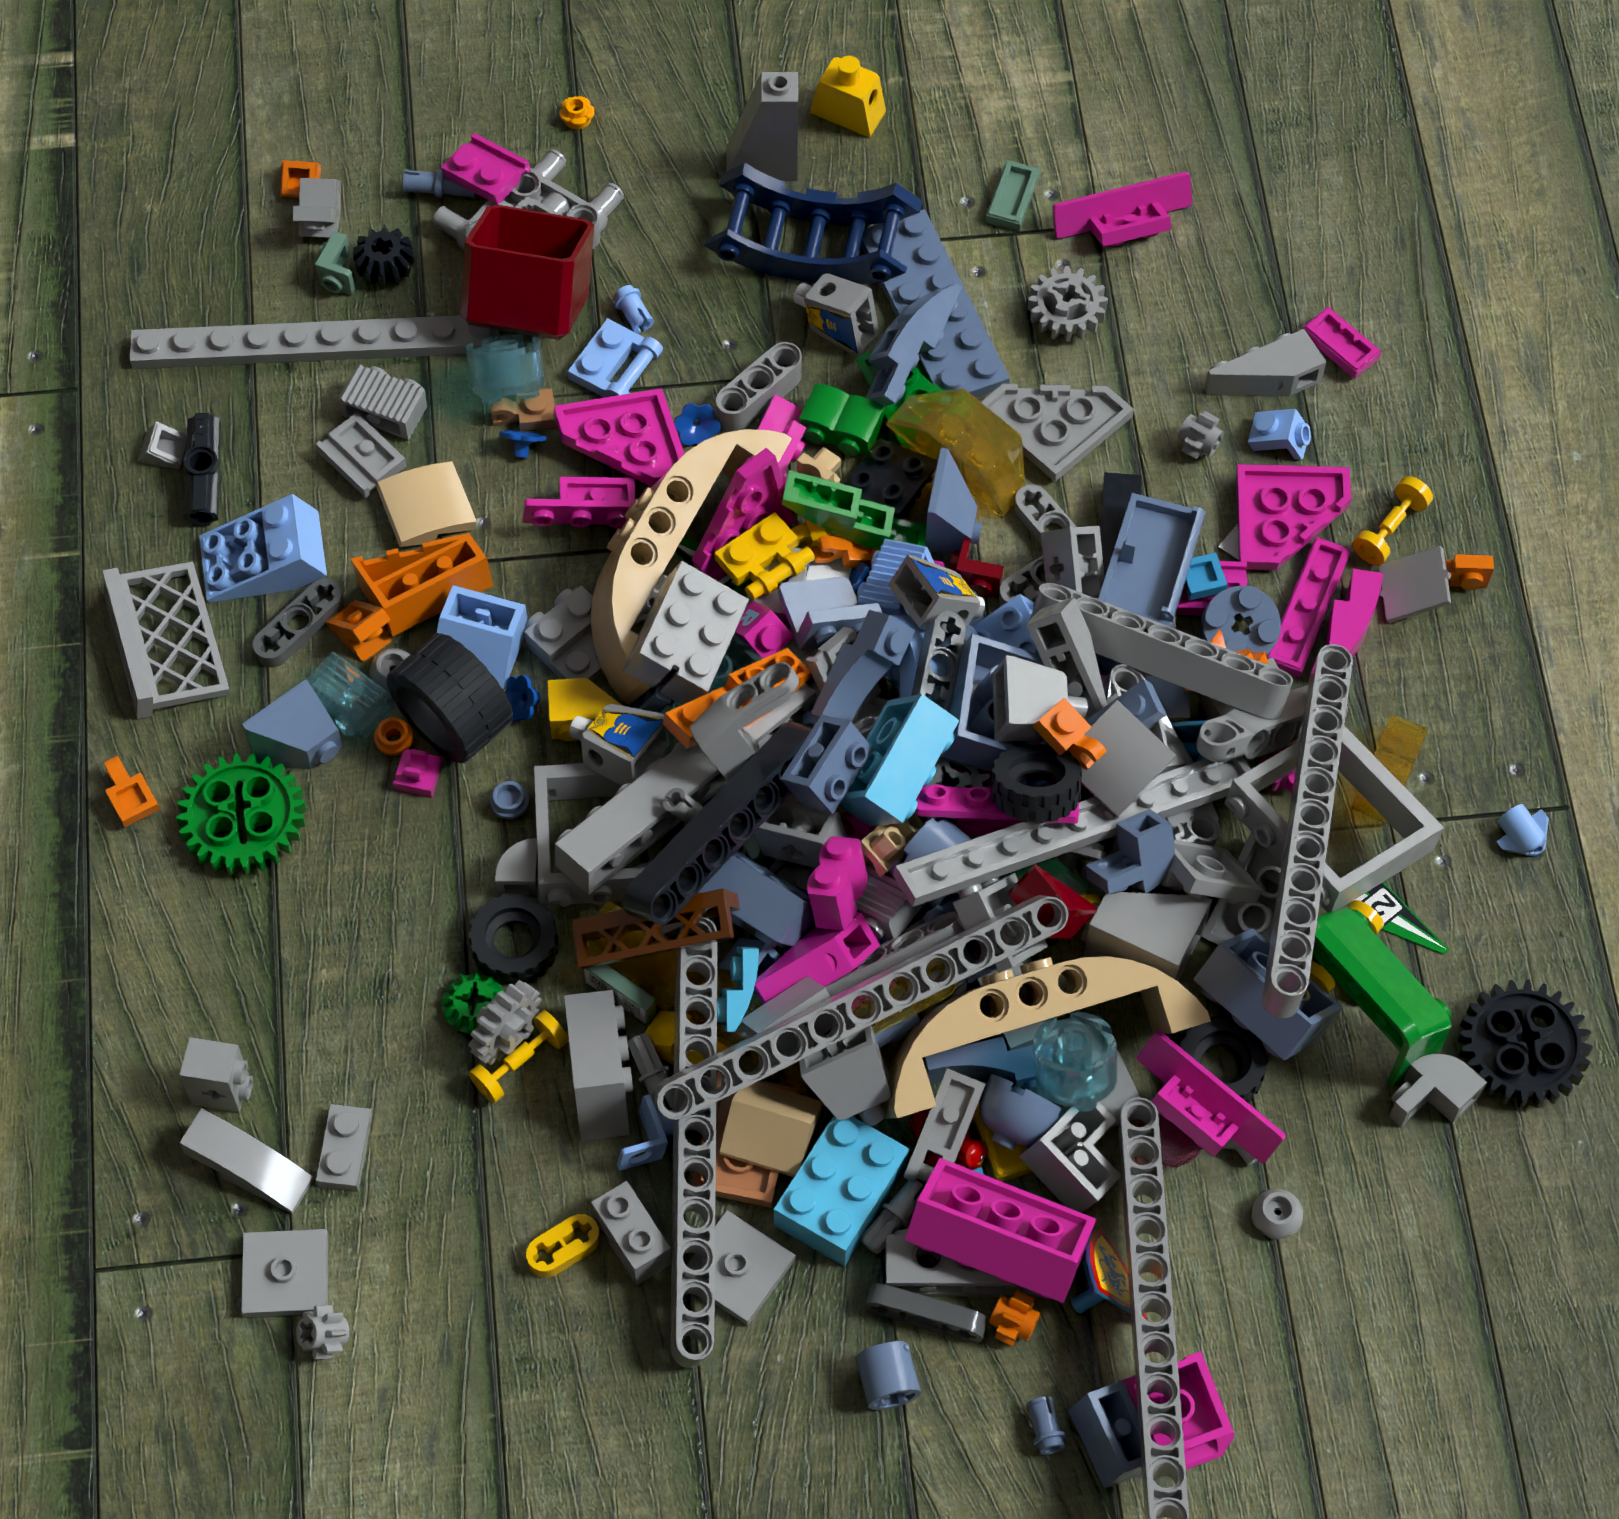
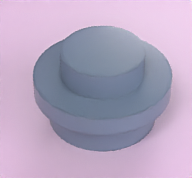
M505 781L497 785L491 792L490 806L496 816L506 820L516 819L522 816L528 809L529 796L522 785L513 781Z

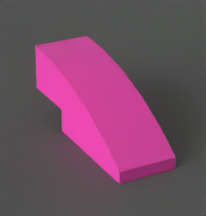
M1353 569L1347 588L1346 601L1334 599L1329 615L1326 645L1337 644L1343 646L1350 652L1352 658L1354 657L1371 623L1380 595L1383 573Z

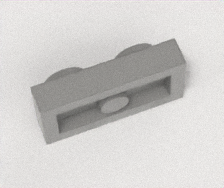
M330 1104L316 1177L318 1187L359 1191L373 1115L371 1109Z

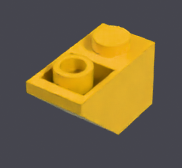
M588 678L548 680L549 718L552 739L576 741V739L571 738L569 735L571 723L576 716L594 721L606 705H621Z

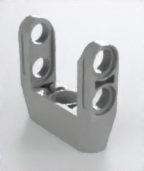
M777 662L726 692L690 725L691 732L698 745L727 781L761 748L745 729V726L788 701L797 688L799 677L788 663ZM787 677L783 683L773 688L776 682ZM752 698L746 706L740 708L745 701Z

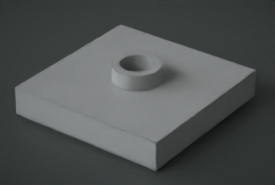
M728 1210L715 1226V1304L748 1326L794 1263L796 1255ZM695 1253L686 1266L693 1270H699L703 1268V1261Z
M327 1229L243 1233V1318L303 1315L304 1312L313 1311L314 1306L328 1305L329 1233Z

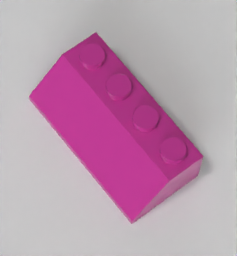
M939 1158L917 1200L905 1241L913 1243L925 1251L935 1252L956 1260L963 1266L973 1267L996 1276L1003 1282L1014 1283L1034 1291L1041 1297L1063 1303L1075 1277L1096 1218Z

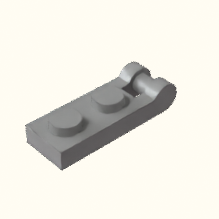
M950 1069L946 1070L935 1097L937 1106L930 1109L904 1178L914 1182L917 1179L925 1182L928 1181L935 1167L923 1163L927 1152L955 1163L982 1096L985 1083Z

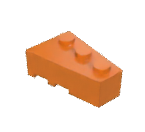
M470 533L422 543L423 548L399 553L398 548L387 550V556L365 561L362 556L351 558L359 588L370 604L382 607L391 619L385 626L392 637L441 613L452 585L480 593L494 586L487 557Z

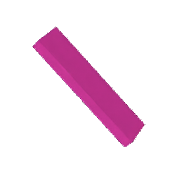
M1315 537L1282 617L1280 636L1274 647L1267 654V659L1273 657L1278 668L1298 678L1302 675L1349 559L1350 548Z

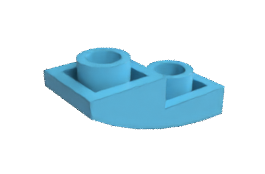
M737 947V956H731L730 976L732 981H737V988H721V998H717V1022H721V1029L726 1032L736 1031L748 1009L757 977L759 948Z

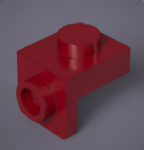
M963 539L961 551H953L949 569L960 574L977 596L999 598L1004 566L969 559L971 540Z

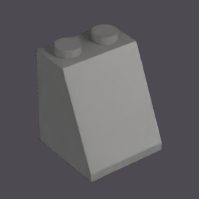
M1130 892L1106 893L1100 904L1093 902V905L1097 907V912L1085 923L1086 927L1081 937V940L1086 942L1083 957L1109 956L1134 960L1154 967L1179 981L1201 938L1212 899L1208 897L1200 899L1191 895Z

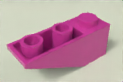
M856 913L853 922L844 931L816 928L815 926L756 979L754 990L764 1005L806 976L825 987L853 971L880 944L862 913Z

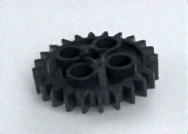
M1509 980L1505 992L1498 984H1494L1490 992L1491 996L1482 991L1477 999L1478 1004L1470 1003L1466 1011L1469 1016H1464L1460 1023V1027L1464 1031H1460L1457 1042L1465 1046L1461 1048L1458 1054L1459 1058L1471 1059L1467 1065L1475 1072L1477 1071L1479 1076L1490 1085L1487 1096L1491 1097L1497 1091L1503 1093L1502 1104L1504 1105L1509 1102L1511 1097H1517L1518 1106L1523 1109L1527 1099H1532L1535 1107L1540 1108L1544 1101V1096L1552 1104H1556L1560 1097L1559 1092L1569 1096L1573 1090L1572 1084H1580L1584 1077L1581 1072H1586L1590 1065V1061L1585 1057L1590 1055L1593 1046L1583 1042L1587 1041L1591 1031L1579 1029L1585 1016H1572L1570 1014L1575 1005L1573 1001L1565 1005L1559 1003L1562 995L1561 991L1556 992L1552 997L1546 995L1547 984L1543 983L1538 992L1532 991L1530 980H1526L1523 988L1519 990L1515 982ZM1515 1012L1520 1013L1522 1023L1519 1022ZM1531 1018L1543 1019L1548 1027L1536 1026ZM1492 1023L1503 1024L1509 1032L1501 1033L1496 1031ZM1540 1055H1550L1556 1059L1558 1064L1549 1065L1542 1060ZM1510 1060L1514 1062L1518 1070L1506 1069L1501 1061ZM1528 1064L1530 1065V1068L1535 1076H1531L1529 1074L1527 1067Z

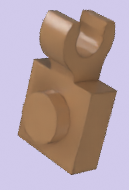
M552 388L515 392L516 402L507 398L491 399L493 425L500 426L519 422L520 431L557 427L553 416L555 405Z

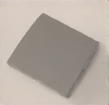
M1116 700L1085 733L1087 737L1098 740L1107 752L1089 769L1085 770L1081 767V784L1118 818L1175 759L1176 754Z

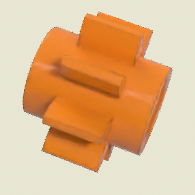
M1016 1290L1012 1298L1001 1295L989 1321V1324L997 1327L996 1339L1011 1346H1014L1018 1338L1028 1342L1041 1314L1032 1309L1035 1298Z

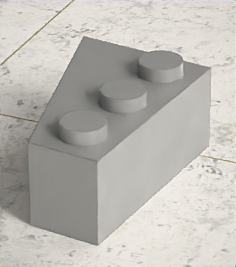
M613 990L564 995L581 1141L630 1135L625 1092L633 1091L631 1068H622L621 1061L629 1060L627 1036L618 1037V1030L625 1029L623 1005H614Z

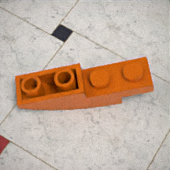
M785 648L730 673L725 686L666 712L662 724L686 749L698 745L691 732L690 725L726 692L777 662L788 663L799 677L798 686L792 694L811 678L812 673L788 648ZM787 677L776 682L773 688L783 683ZM752 698L745 701L740 708L746 706ZM768 713L764 714V715L761 716L760 718H758V719H756L755 721L751 722L750 724L746 725L745 728H747L748 726L752 725L753 723H755V722L758 721L759 719L763 718V717L766 716Z

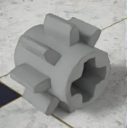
M1206 411L1203 414L1199 413L1198 417L1190 414L1184 421L1177 437L1185 443L1181 451L1195 459L1202 457L1204 453L1212 456L1224 435V431L1216 427L1220 419Z
M332 1305L314 1306V1310L304 1312L303 1318L298 1322L296 1328L297 1341L302 1347L303 1352L313 1351V1359L331 1358L332 1353H341L343 1351L342 1346L348 1341V1322L343 1317V1313H333Z

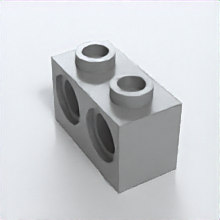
M628 1181L591 1202L594 1220L636 1286L672 1265L670 1246Z

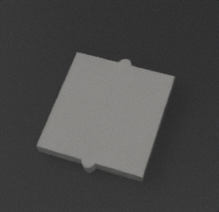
M1441 546L1379 565V571L1383 573L1380 596L1384 599L1386 620L1389 623L1451 604L1448 584L1451 574L1446 570L1444 551Z

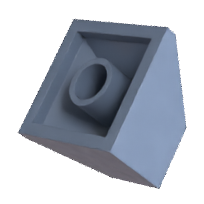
M941 448L927 512L925 547H928V550L931 552L952 555L953 551H961L963 539L971 540V546L972 544L979 545L983 523L976 521L977 505L949 449Z
M306 679L242 724L250 754L255 753L258 764L268 756L274 767L282 763L287 768L313 769L320 763L332 760L337 755L339 749L343 747L337 726Z

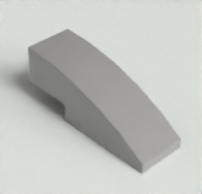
M202 1108L179 1142L184 1154L220 1172L223 1179L291 1214L294 1213L314 1181L313 1176L269 1146Z

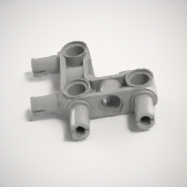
M550 149L534 168H531L528 174L524 172L521 175V181L499 205L587 219L594 224V249L600 242V233L607 226V217L624 199V193L616 184L608 182L592 202H586L552 182V180L566 166V159L559 151ZM488 200L469 220L442 206L433 217V226L455 238L458 246L464 250L465 240L486 207L497 204Z

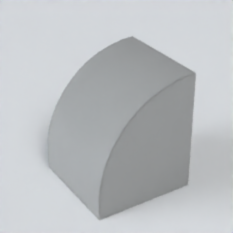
M537 838L523 840L514 844L500 858L495 875L498 897L506 893L508 895L523 893L524 896L538 898Z

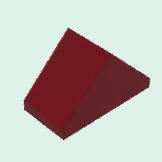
M1036 864L1008 892L1016 905L1039 895L1056 897L1063 901L1068 910V921L1062 930L1047 938L1071 939L1097 912L1095 905ZM1049 903L1043 904L1037 912V918L1041 925H1048L1054 918V909Z

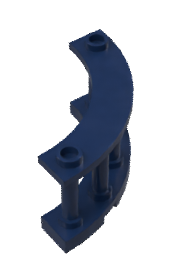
M743 163L722 174L719 186L732 193L734 197L727 229L706 239L704 244L705 247L717 253L718 257L722 260L733 261L771 276L816 283L822 275L827 273L858 284L886 282L889 279L906 273L907 267L891 256L899 221L920 213L922 200L898 183L875 190L858 192L857 198H839L837 192L807 188L806 193L803 194L785 189L786 182L768 176L747 163ZM748 202L769 210L771 214L763 246L740 236ZM785 217L811 222L803 256L777 251ZM884 223L878 250L858 256L865 228L869 225ZM828 224L851 225L843 258H818L824 228Z

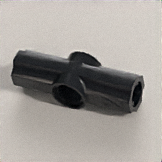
M195 413L192 418L187 420V449L183 458L186 470L184 517L186 522L194 523L197 526H210L214 521H218L219 486L222 482L220 470L221 420L219 417L212 416L209 413ZM205 467L207 468L206 470H203V471H197V470H199V469H201V468H205Z

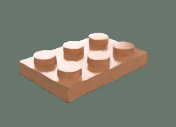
M720 1072L717 1073L716 1077V1089L720 1086L722 1081V1076ZM757 1081L798 1094V1088ZM735 1092L716 1102L715 1197L772 1208L780 1173L720 1155L731 1102L737 1093ZM703 1136L700 1145H703L705 1143ZM694 1171L691 1186L699 1187L704 1185L701 1174Z

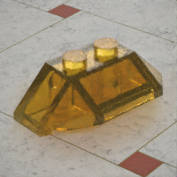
M964 388L909 396L886 423L889 428L923 455L938 460L940 449H949L970 493L1000 518H1003L1015 504L1017 491L1025 486L1022 435Z

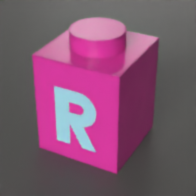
M752 601L745 608L733 635L748 654L759 660L779 652L794 637L771 609L755 601Z

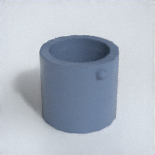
M904 1341L886 1342L867 1348L855 1356L868 1408L872 1410L890 1409L909 1403L921 1395L908 1343Z

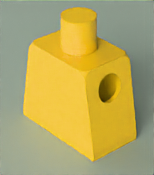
M854 56L833 58L817 84L810 113L870 138L886 113L880 77L877 73L861 67L859 60Z

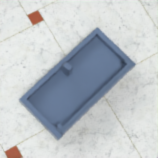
M1132 493L1098 600L1172 627L1206 512L1200 507L1193 506L1189 508Z

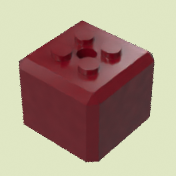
M503 205L486 207L465 240L460 311L462 318L468 325L555 340L562 339L569 334L589 297L594 224L587 219Z

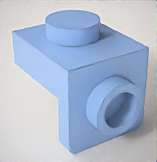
M1296 409L1255 412L1248 444L1253 451L1287 448L1295 460L1303 459L1306 445L1310 443L1311 431L1309 425L1304 422Z

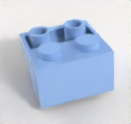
M452 585L439 618L437 633L449 635L462 643L487 667L504 690L506 680L511 674L525 638L524 631L528 621L526 605Z

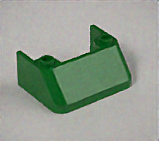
M1343 907L1319 915L1317 918L1312 959L1315 958L1400 1051L1387 1080V1083L1393 1088L1405 1078L1411 1063L1418 1058L1437 1054L1441 1051L1451 1029V1012L1442 1000L1434 999L1369 928L1366 917L1359 910Z

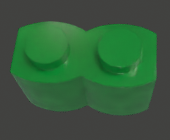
M815 384L798 421L799 424L806 427L803 436L807 441L817 445L823 443L834 444L841 452L849 456H866L872 449L883 425L884 406L862 396L849 395L829 385Z

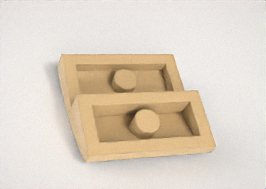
M452 461L414 468L377 482V491L399 547L421 545L424 542L436 540L438 534L473 530L477 522Z

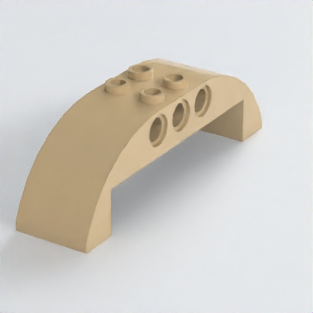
M744 429L722 433L704 440L687 451L651 488L647 487L640 498H636L624 517L628 520L621 530L618 529L607 545V549L612 552L598 577L591 608L593 645L600 667L610 686L624 703L632 704L651 688L623 672V668L638 638V635L630 631L718 475L720 472H723L730 478H733L736 470L748 458L756 456L765 448L769 449L776 456L777 462H779L792 439L785 433L770 430Z
M1104 956L1085 957L1053 964L1051 957L1021 965L1022 974L1014 976L1012 969L981 978L983 986L955 995L935 1007L920 1021L921 1023L912 1029L903 1041L888 1074L892 1096L889 1100L883 1102V1108L886 1112L885 1119L900 1118L937 1106L924 1066L923 1057L1131 993L1141 992L1153 1034L1158 1030L1164 1034H1171L1210 1022L1211 1020L1208 1011L1198 999L1177 980L1154 967L1134 960ZM1060 974L1067 980L1068 987L1065 993L1058 985ZM1021 986H1024L1029 992V1001L1026 1005L1019 998ZM983 997L991 1005L988 1017L982 1014L980 1010V1001Z

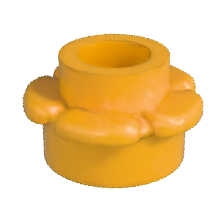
M582 96L565 99L561 104L562 109L559 111L560 117L566 126L577 130L587 127L594 116V107L591 106L590 100Z

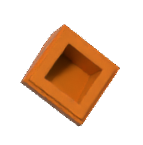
M282 160L280 197L299 198L300 178L320 179L321 164L318 162Z

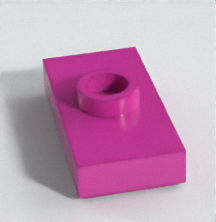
M1330 307L1324 309L1303 327L1315 346L1354 379L1380 359L1382 351Z

